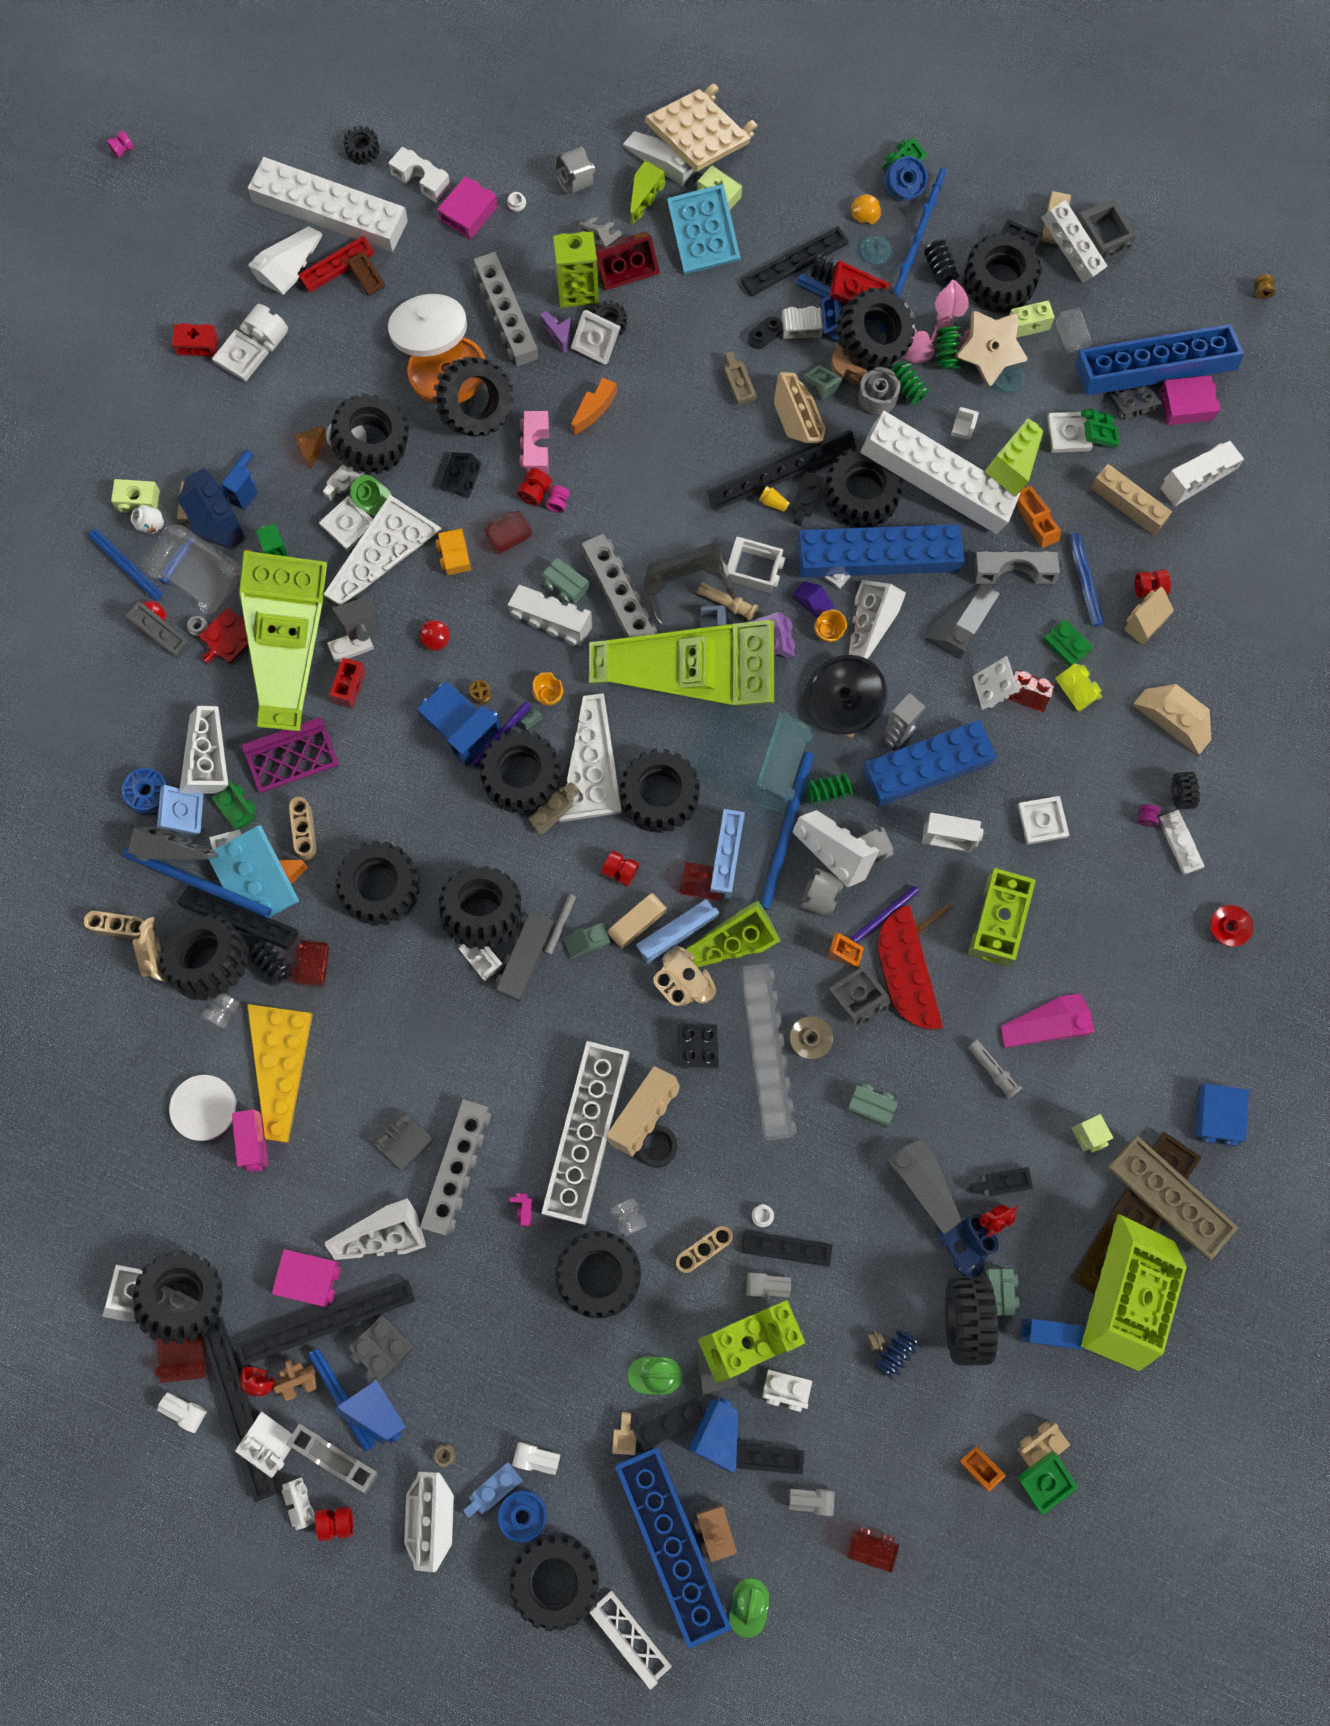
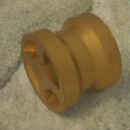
M1262 275L1254 280V286L1257 288L1255 290L1257 298L1267 299L1274 296L1276 292L1273 286L1275 280L1272 275Z
M477 680L471 684L470 695L474 703L484 705L490 701L491 691L487 682Z

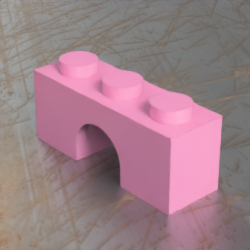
M524 411V419H520V430L524 431V437H520V449H524V454L520 455V467H524L525 475H527L531 468H537L548 475V447H537L534 445L539 439H549L548 411Z

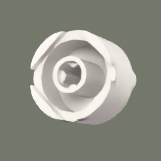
M257 304L242 322L240 329L249 334L252 340L272 352L288 332V326L280 316L270 314L268 307Z

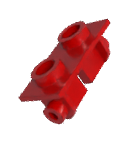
M1000 1204L991 1211L981 1215L979 1222L989 1230L987 1237L1000 1233L1007 1226L1010 1227L1016 1220L1015 1213L1018 1206L1010 1209L1006 1205Z

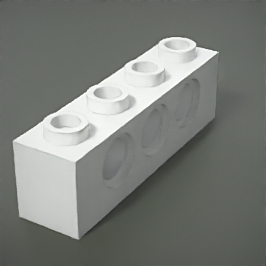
M1066 200L1041 217L1082 283H1085L1107 267V264Z

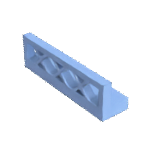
M728 809L723 811L710 891L725 893L724 898L731 899L745 812Z
M706 899L636 944V947L648 964L716 920L719 916V911L716 907L713 909Z

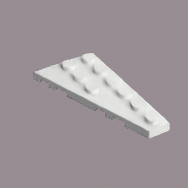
M389 495L324 593V596L339 606L346 604L440 532L442 528Z
M604 693L583 696L567 777V784L572 782L581 792L573 798L574 802L571 804L573 807L559 819V822L622 813Z

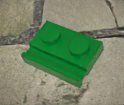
M1066 619L1060 622L1043 638V641L1069 667L1078 663L1094 648Z

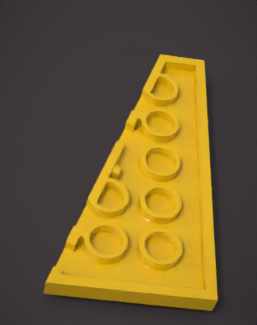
M247 1004L265 1139L288 1143L313 1014Z

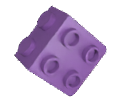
M776 612L750 621H774V655L780 654L787 659L795 656V642L791 634L792 622L788 617Z

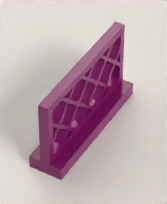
M321 717L302 723L300 731L282 730L241 745L259 793L339 766L326 726ZM323 732L325 740L322 747L311 743L314 735ZM300 740L306 743L302 754L291 750L294 742ZM309 745L320 749L315 760L304 756ZM280 747L287 750L282 761L271 757L276 748ZM323 751L331 755L332 763L324 765L318 762ZM289 752L300 756L295 767L285 763ZM260 754L267 758L262 768L254 765L251 757ZM303 758L313 762L310 771L304 772L298 769ZM270 759L280 763L276 774L265 770ZM283 765L293 769L290 778L284 779L278 776ZM263 772L274 777L271 784L262 787L260 782Z

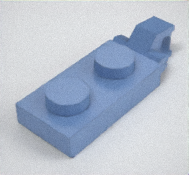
M510 1462L505 1464L469 1497L472 1503L463 1510L468 1518L477 1510L481 1514L488 1511L523 1481Z

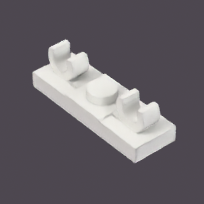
M1179 810L1160 816L1158 818L1159 823L1183 875L1204 868L1205 866Z

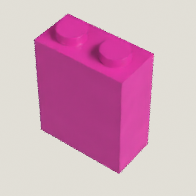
M465 176L437 209L439 221L471 240L496 210V195L491 190L481 187L477 181L470 180Z
M1211 375L1165 380L1160 389L1167 425L1213 421L1220 411V402L1216 399V384L1213 383Z
M254 1109L232 1113L237 1166L245 1169V1171H249V1173L263 1171L262 1167H268L269 1163L262 1114Z
M284 1249L272 1294L328 1307V1304L333 1302L335 1296L333 1285L334 1281H338L340 1277L341 1267H338L340 1262Z

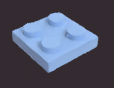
M167 785L161 786L157 828L199 835L201 831L203 793H179L180 788Z

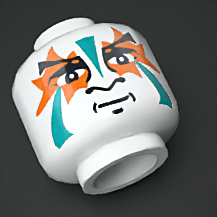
M141 505L134 509L131 515V522L134 528L148 534L156 533L162 528L164 523L161 512L156 508Z

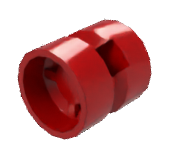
M531 468L525 476V482L521 483L516 494L525 503L531 506H538L544 497V493L550 488L552 479L545 472L537 468Z
M1166 569L1155 570L1152 574L1149 571L1136 573L1134 586L1137 597L1145 599L1152 590L1156 592L1160 587L1165 590L1168 596L1171 590L1169 572Z
M612 850L604 863L601 875L609 879L616 878L617 883L629 887L640 863L631 858L624 859L623 854Z
M350 1506L337 1507L334 1512L331 1509L316 1511V1533L319 1542L333 1540L334 1536H337L338 1539L353 1537V1515Z

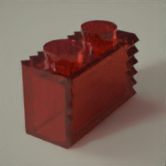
M519 510L507 513L499 522L493 521L484 529L485 536L497 555L532 537V529Z
M302 940L301 945L297 946L296 959L299 960L298 967H294L293 980H296L298 986L325 988L330 949L326 942Z
M859 1526L858 1530L853 1528L845 1555L846 1558L892 1573L899 1549V1544L894 1542L895 1537L881 1533V1537L873 1535V1530L863 1526Z

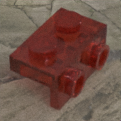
M1016 669L1013 675L1015 682L1019 681L1022 688L1019 689L1018 693L1009 694L1008 699L1044 712L1051 698L1055 683Z
M685 862L680 894L721 901L722 893L710 891L714 867Z

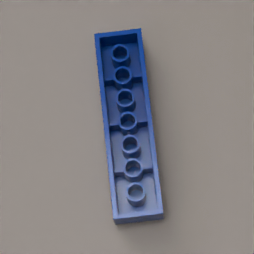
M1228 324L1080 349L1075 367L1085 394L1088 396L1164 383L1165 380L1238 370L1244 353L1232 325Z
M960 524L800 530L797 538L800 578L832 576L833 574L861 576L959 572L964 564Z
M658 1445L615 1464L688 1649L731 1630L730 1622Z

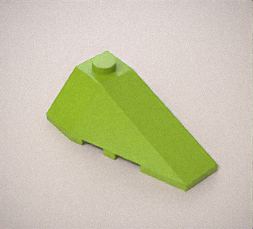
M757 900L685 950L695 956L692 961L697 967L730 958L743 957V955L763 952L780 942V938L769 916Z

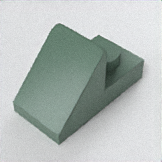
M821 365L804 374L806 382L817 388L821 400L834 393L842 380L841 376Z
M603 923L585 930L581 927L563 939L571 959L611 944Z

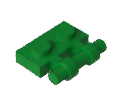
M1091 408L1081 411V416L1087 420L1084 422L1086 441L1112 448L1120 445L1118 428L1112 425L1114 422L1113 416L1106 412L1098 413L1097 410Z

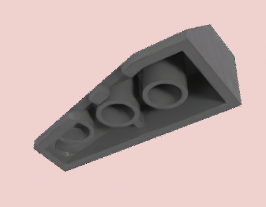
M981 584L934 623L925 640L961 659L1000 593Z
M922 1139L904 1146L887 1160V1167L943 1235L961 1222L937 1158Z

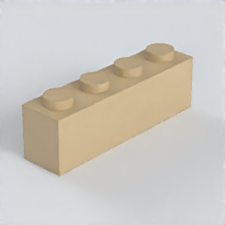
M1109 464L1100 472L1091 486L1093 491L1153 536L1165 524L1172 513L1170 509Z
M655 1066L652 1068L607 1133L606 1138L612 1147L633 1157L636 1151L640 1150L647 1134L653 1131L656 1121L666 1112L667 1105L679 1092L680 1086L675 1076Z

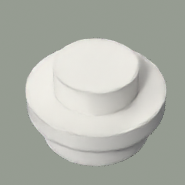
M513 192L507 199V206L510 210L519 212L525 208L526 199L521 193Z
M758 1205L754 1208L752 1220L757 1226L767 1227L773 1222L774 1213L769 1206Z

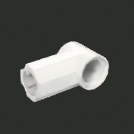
M167 1392L162 1398L157 1411L177 1421L180 1427L192 1433H196L207 1413L199 1405L191 1402L188 1403L170 1392Z
M517 1443L512 1466L556 1475L561 1454L537 1449V1446L527 1443Z

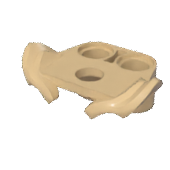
M151 917L139 926L138 929L141 931V936L133 939L139 970L143 978L151 976L154 979L169 982L161 971L160 954L162 951L158 937L153 931L155 919Z
M674 946L664 954L662 958L664 966L661 971L655 974L654 984L673 1005L684 1006L693 1001L702 1004L707 1003L716 994L715 984L706 969L701 972L691 961L695 956L680 946ZM687 968H692L695 972V977L688 981L683 977V972ZM664 974H667L670 978L669 984L666 986L660 983V978ZM678 990H681L684 994L681 1002H676L674 999V994Z

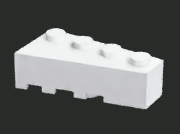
M1231 441L1224 444L1220 443L1212 450L1171 470L1170 474L1164 478L1165 482L1161 486V490L1175 507L1238 469L1244 458Z
M518 585L508 603V610L513 618L517 620L523 619L534 628L538 629L540 627L553 637L559 636L572 646L577 645L581 647L592 628L591 611L584 609L583 612H580L576 609L575 605L570 603L564 606L557 598L548 597L546 599L542 593L522 585Z
M197 706L189 717L179 793H219L228 786L219 709L217 706Z
M817 810L800 816L792 831L847 888L866 879L880 851L876 847L871 848L866 845L865 840L857 839L850 835V831L846 828H839L836 826L835 821Z

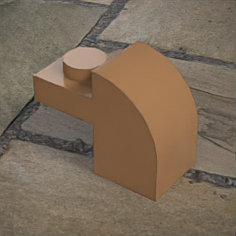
M838 344L832 356L830 371L841 376L840 384H842L845 378L851 384L860 386L862 377L868 371L853 364L849 360L850 357L848 355L845 356L842 352L844 350L842 345L839 346Z

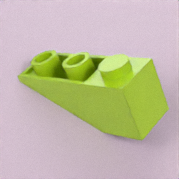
M646 160L635 173L630 210V223L632 225L643 216L644 209L647 205L653 203L655 195L658 191L663 190L666 183L665 171Z

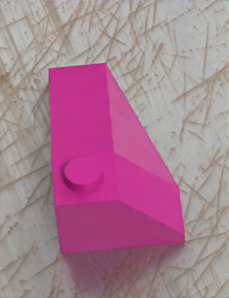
M1081 994L1060 996L1000 1027L1004 1048L1086 1037L1094 1033L1091 1012Z

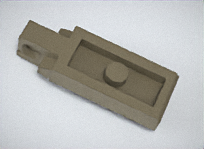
M733 351L725 353L726 365H724V372L737 405L756 400L757 396L744 363L740 360L736 361Z
M570 782L564 788L562 787L557 790L528 820L543 835L573 807L571 805L574 802L573 798L581 791L575 784Z

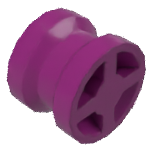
M1151 804L1140 805V816L1137 818V823L1147 827L1158 826L1159 820L1157 816L1160 814V807Z

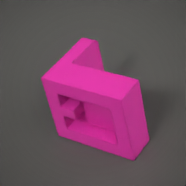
M516 1193L515 1197H510L509 1202L522 1204V1208L518 1207L517 1221H521V1226L531 1227L533 1199H529L528 1194Z

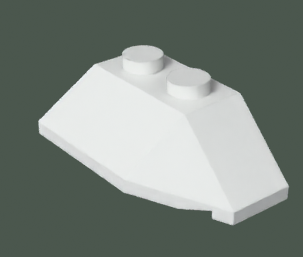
M419 1472L406 1494L404 1543L413 1561L415 1570L436 1572L452 1545L454 1495L440 1473Z

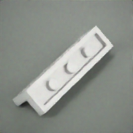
M612 1590L590 1609V1614L651 1690L658 1683L657 1680L672 1665ZM610 1598L617 1605V1615H607L601 1608ZM619 1609L625 1616H619ZM611 1619H616V1626ZM619 1619L630 1621L632 1624L631 1634H622L618 1630ZM634 1628L640 1635H634ZM626 1638H631V1645ZM634 1638L645 1640L647 1643V1653H637L634 1650ZM649 1648H651L655 1654H649ZM641 1657H646V1664ZM649 1657L659 1658L664 1664L655 1675L648 1667Z

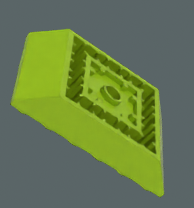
M1117 1215L1098 1287L1095 1291L1093 1305L1089 1313L1086 1330L1083 1335L1082 1348L1136 1371L1142 1370L1164 1354L1187 1268L1173 1240L1122 1215Z

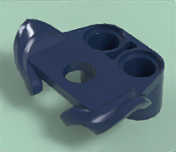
M981 1214L961 1218V1222L945 1235L935 1225L941 1245L943 1247L946 1246L954 1260L952 1264L962 1276H979L983 1272L986 1258L990 1254L995 1253L999 1248V1241L996 1235L993 1234L987 1237L989 1230L980 1224ZM971 1221L976 1223L977 1230L972 1228ZM983 1240L988 1243V1250L984 1248ZM956 1241L964 1244L965 1250L962 1254L954 1250V1243Z

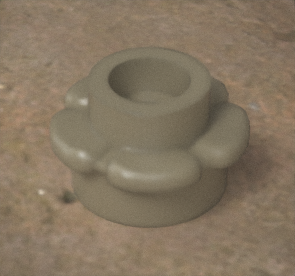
M873 1330L871 1334L866 1335L869 1348L873 1353L876 1351L882 1352V1347L885 1346L884 1338L881 1333H876Z
M441 1444L435 1449L436 1452L433 1454V1460L440 1467L446 1468L449 1464L454 1463L456 1455L451 1445L444 1446V1444Z

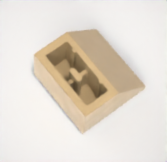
M1162 587L1156 592L1152 590L1145 597L1142 604H1138L1126 620L1128 624L1124 630L1141 645L1156 632L1174 611Z

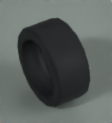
M655 1125L653 1131L648 1133L643 1140V1145L637 1151L640 1160L647 1166L654 1168L664 1167L671 1163L676 1156L678 1148L677 1138L666 1126ZM659 1133L667 1137L670 1149L665 1157L653 1159L646 1154L644 1142L651 1134Z

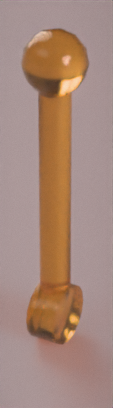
M948 903L923 924H918L916 926L917 932H923L928 924L950 909L952 905Z

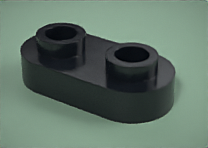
M774 316L766 318L750 331L748 337L749 345L754 349H762L781 334L782 321Z

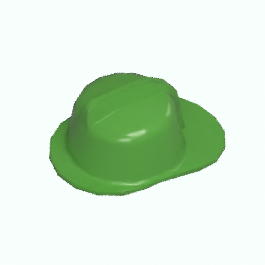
M361 475L349 484L351 486L350 496L352 501L372 516L377 515L389 495H391L384 485L369 475Z
M666 1357L638 1358L631 1364L628 1371V1381L631 1387L638 1393L670 1394L677 1390L682 1380V1372L678 1363Z
M754 1578L740 1581L732 1595L729 1622L733 1631L744 1638H752L758 1635L766 1623L769 1593L761 1581Z

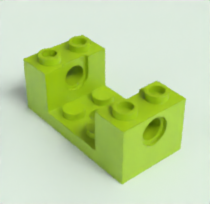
M582 231L574 234L563 233L553 236L560 308L598 304L597 257L593 232Z
M997 868L992 870L987 878L983 894L986 898L978 929L972 936L968 952L969 956L1007 967L1016 961L1036 882L1035 879ZM999 910H1007L1010 918L1002 920L998 914Z
M788 1300L698 1339L716 1383L732 1378L749 1370L754 1365L805 1344ZM743 1337L750 1340L751 1346L749 1349L743 1347Z

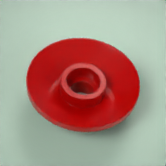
M1225 905L1217 909L1212 915L1210 928L1218 942L1225 946L1237 947L1250 939L1253 933V922L1250 915L1243 908L1235 905ZM1227 924L1232 926V931L1226 928Z

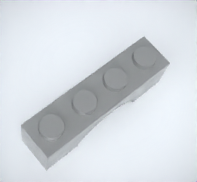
M983 551L976 553L973 563L975 584H995L1001 574L1011 570L1028 574L1035 584H1056L1060 574L1058 552Z
M910 693L892 711L882 735L885 745L891 749L894 748L896 751L913 735L916 729L913 724L925 709V706Z
M301 1424L297 1426L286 1443L291 1449L365 1495L378 1476L375 1470L336 1448Z

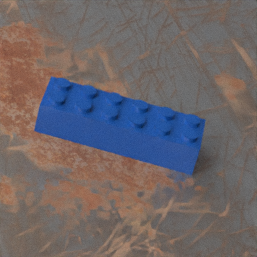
M978 720L867 761L862 771L879 807L993 764L997 756L981 721Z

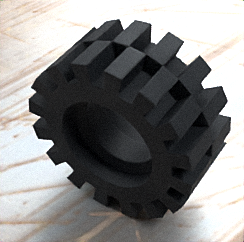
M355 126L353 131L348 130V135L345 134V139H343L348 159H351L353 163L357 161L358 165H361V162L366 165L368 160L372 163L373 158L376 159L378 157L377 154L380 152L378 138L374 130H369L367 126L365 129H363V126H359V129ZM359 142L369 143L363 149L355 148V145Z
M610 300V304H607L606 301H603V305L598 303L597 308L594 307L592 313L602 318L605 316L616 317L617 321L614 324L620 326L617 336L619 338V334L622 336L624 330H626V310L624 311L622 305L619 307L618 302L614 305L613 300Z
M1193 771L1173 774L1171 793H1173L1172 800H1174V806L1178 810L1196 809L1199 805L1198 802H1200V792L1198 790L1200 786L1197 784L1198 778H1196V774Z

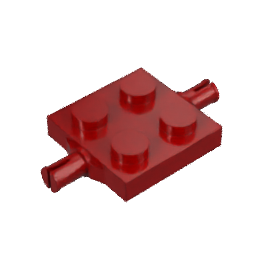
M228 607L199 635L200 639L210 649L201 657L207 664L217 656L223 658L230 665L248 648L244 618L236 615Z

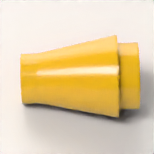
M768 486L759 501L763 502L762 505L783 513L790 503L773 487L769 488Z

